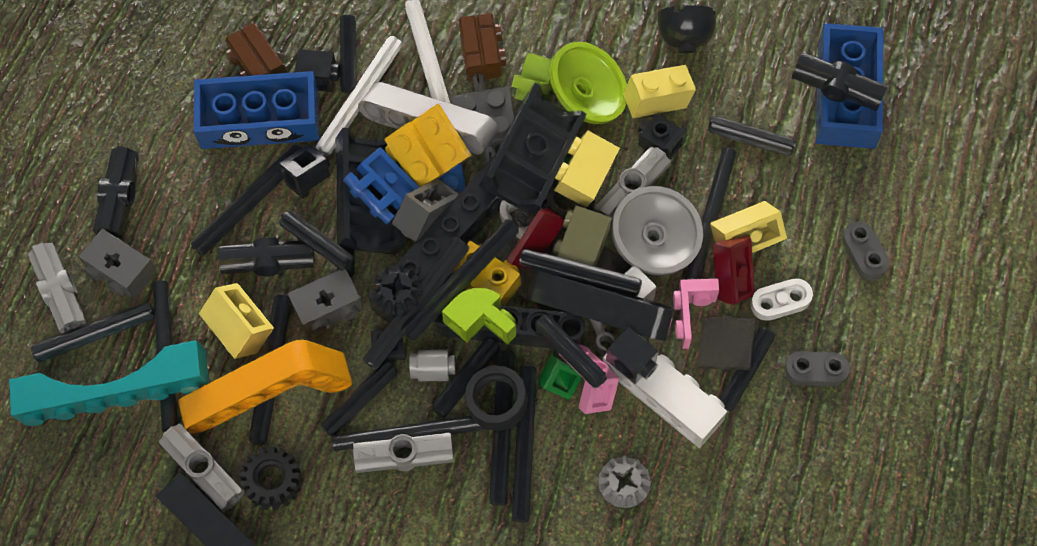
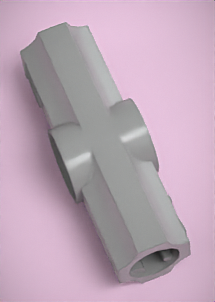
M650 146L631 168L622 172L619 181L594 207L593 211L613 218L620 202L628 194L637 190L629 189L626 185L634 184L638 186V189L652 186L671 164L666 153L658 147L653 148Z
M40 243L33 246L32 250L28 252V256L39 280L36 284L45 304L50 307L59 331L63 334L84 326L87 322L76 298L78 294L68 271L64 269L54 244Z
M180 423L176 426H171L163 433L159 444L223 513L232 509L240 502V499L245 494L244 491ZM199 463H209L208 468L204 472L194 473L195 467Z
M451 433L416 437L400 434L389 440L353 443L356 473L390 469L409 471L416 466L454 462ZM406 447L412 450V453L407 458L402 459L395 456L400 448Z

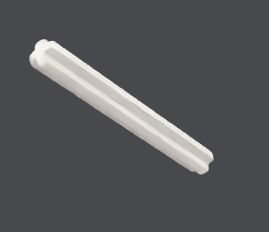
M408 0L405 3L406 12L431 97L450 104L420 1Z
M390 36L385 41L355 89L351 92L317 143V151L324 153L325 156L333 152L335 149V138L342 128H349L358 114V103L372 86L380 81L401 49L402 42L396 37Z

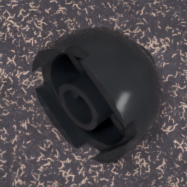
M683 5L682 10L675 12L674 6L658 11L659 32L664 42L669 46L678 48L679 53H695L696 47L704 46L712 39L715 33L716 10L713 11L711 7L699 5Z

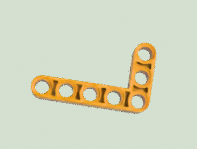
M296 340L287 343L180 398L178 403L184 428L190 434L207 431L299 384L328 393L345 390L352 385L345 355L343 352L308 340Z

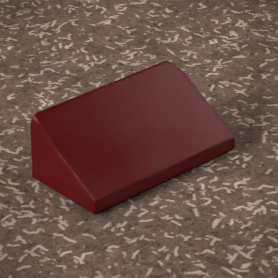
M549 208L539 210L508 257L507 262L511 265L533 270L519 264L522 250L530 249L545 253L563 226L564 218Z
M743 237L713 243L715 279H718L719 282L718 300L735 305L752 297L755 293L751 238Z

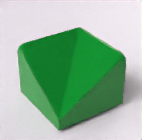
M551 354L538 379V383L543 389L571 400L582 377L561 357Z

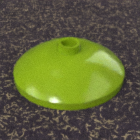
M572 42L563 46L553 56L549 71L551 85L557 99L568 112L583 111L586 113L584 122L606 124L616 119L624 111L627 103L623 93L627 83L618 64L604 50L590 43Z

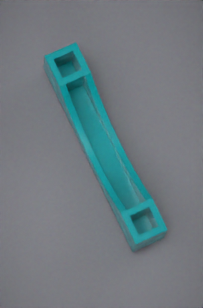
M197 340L166 346L154 359L139 370L124 378L105 384L89 386L71 385L53 380L42 373L9 379L11 416L25 426H38L43 424L44 420L54 418L67 420L73 418L78 413H101L111 406L129 407L136 405L137 401L163 400L169 394L179 392L189 394L209 384L206 350Z

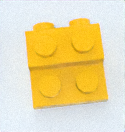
M440 104L434 105L384 139L387 143L385 147L386 153L393 161L399 162L404 172L419 187L441 177L472 156Z

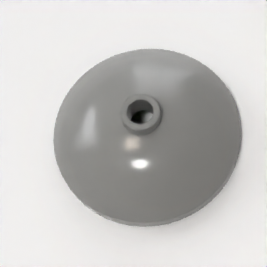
M648 186L637 189L620 202L613 215L611 231L616 249L628 264L639 268L644 273L669 275L679 272L687 267L699 253L703 241V226L700 216L688 199L672 189L660 186ZM648 234H653L657 241H651L648 238Z

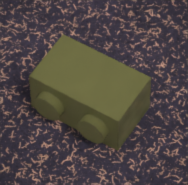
M576 205L574 211L569 210L565 217L563 227L567 228L563 240L558 239L553 256L597 267L613 218Z

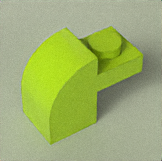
M527 53L521 75H514L511 87L517 88L515 99L523 101L534 83H537L541 86L544 99L548 100L552 90L549 75L552 59Z
M486 288L466 290L455 297L442 311L444 324L466 342L484 325L506 344H509L516 337V321L505 309L499 310L501 308V295L493 290Z

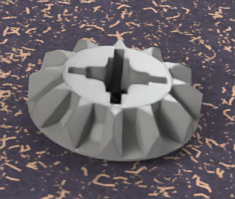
M625 455L620 458H612L602 467L598 485L602 496L607 502L616 507L630 508L640 504L647 497L651 481L648 469L640 463L639 459L628 458ZM631 471L630 482L634 485L632 487L626 485L617 492L619 480L616 476L624 477L626 473L628 474Z

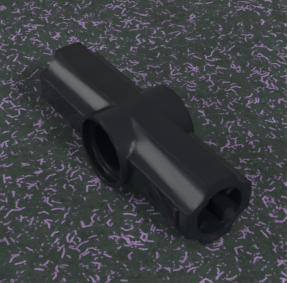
M803 52L791 77L821 89L822 94L831 101L843 102L849 100L874 111L878 110L887 89V85L857 74L856 68L846 62L837 61L831 64Z
M117 146V148L112 149L106 176L99 181L97 189L99 206L93 227L95 235L102 228L116 238L122 235L127 208L132 207L135 200L134 177L139 161L138 152L128 147Z
M263 237L253 241V244L220 246L218 260L221 274L254 272L259 276H275L281 273V270L314 268L315 253L313 249L301 240L280 242L276 238Z

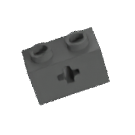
M437 178L405 195L392 224L401 230L404 236L418 241L459 194Z
M103 228L79 255L80 260L85 266L83 271L95 281H99L100 278L108 283L107 287L120 297L125 294L135 300L157 273L149 258Z
M346 269L333 272L288 293L291 304L307 336L323 333L330 328V325L341 320H351L363 310L360 296ZM329 302L330 306L326 307L324 303Z

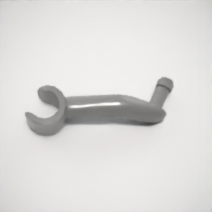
M590 319L597 335L596 351L601 355H606L607 350L600 343L607 341L612 345L615 342L614 336L605 332L601 322Z

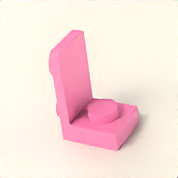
M718 279L680 280L678 291H673V307L675 310H679L680 320L675 322L676 339H682V349H689L691 342L689 303H693L696 306H706L716 302L719 293Z
M578 345L606 373L607 378L598 388H593L585 380L578 408L585 414L609 411L612 409L620 377L606 363L594 355L588 347ZM559 353V356H560L567 364H569V363L566 361V359Z

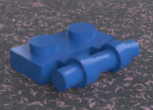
M381 147L358 166L357 170L363 175L361 180L352 172L343 179L351 189L349 192L355 198L359 197L370 208L369 212L375 218L379 217L386 225L395 218L387 207L392 205L398 211L405 195L419 188ZM370 185L383 196L381 200L368 189Z

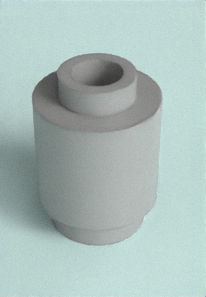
M448 349L418 350V353H410V378L418 379L419 382L449 381L450 375H455L456 372L455 356H449Z

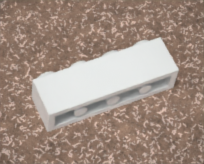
M607 354L603 357L602 362L606 363L620 377V384L699 449L724 421L727 410L724 409L725 406L722 401L714 395L708 396L704 393L694 378L687 374L683 376L675 369L673 362L665 355L657 356V369L647 380L642 377L636 385L606 361Z

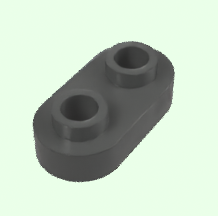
M864 222L849 224L843 233L842 243L856 271L866 280L874 281L882 278L888 269L889 260L873 229ZM858 232L863 234L864 238L860 239L856 237L855 233ZM868 259H875L878 264L873 265Z
M798 351L788 357L784 366L785 376L790 382L806 386H838L846 380L850 371L847 359L843 355L834 352ZM802 362L806 364L807 369H799L797 363ZM829 364H836L839 370L832 371L829 368Z

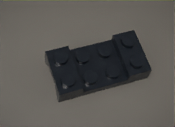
M534 83L524 97L507 135L479 183V186L531 217L541 207L586 116V113L583 111L565 112L545 100L541 86L537 83Z
M342 128L335 138L336 165L339 166L340 216L336 220L337 245L343 249L396 255L404 246L401 230L392 224L393 220L386 225L379 217L375 218L369 212L370 208L359 197L355 198L349 192L351 189L343 181L351 172L361 180L363 175L357 170L358 166L379 147L385 151L387 143L384 139L375 141L355 138L349 128ZM396 161L395 163L401 168L399 162ZM372 185L368 187L379 200L383 198ZM392 205L387 207L396 216L397 210Z

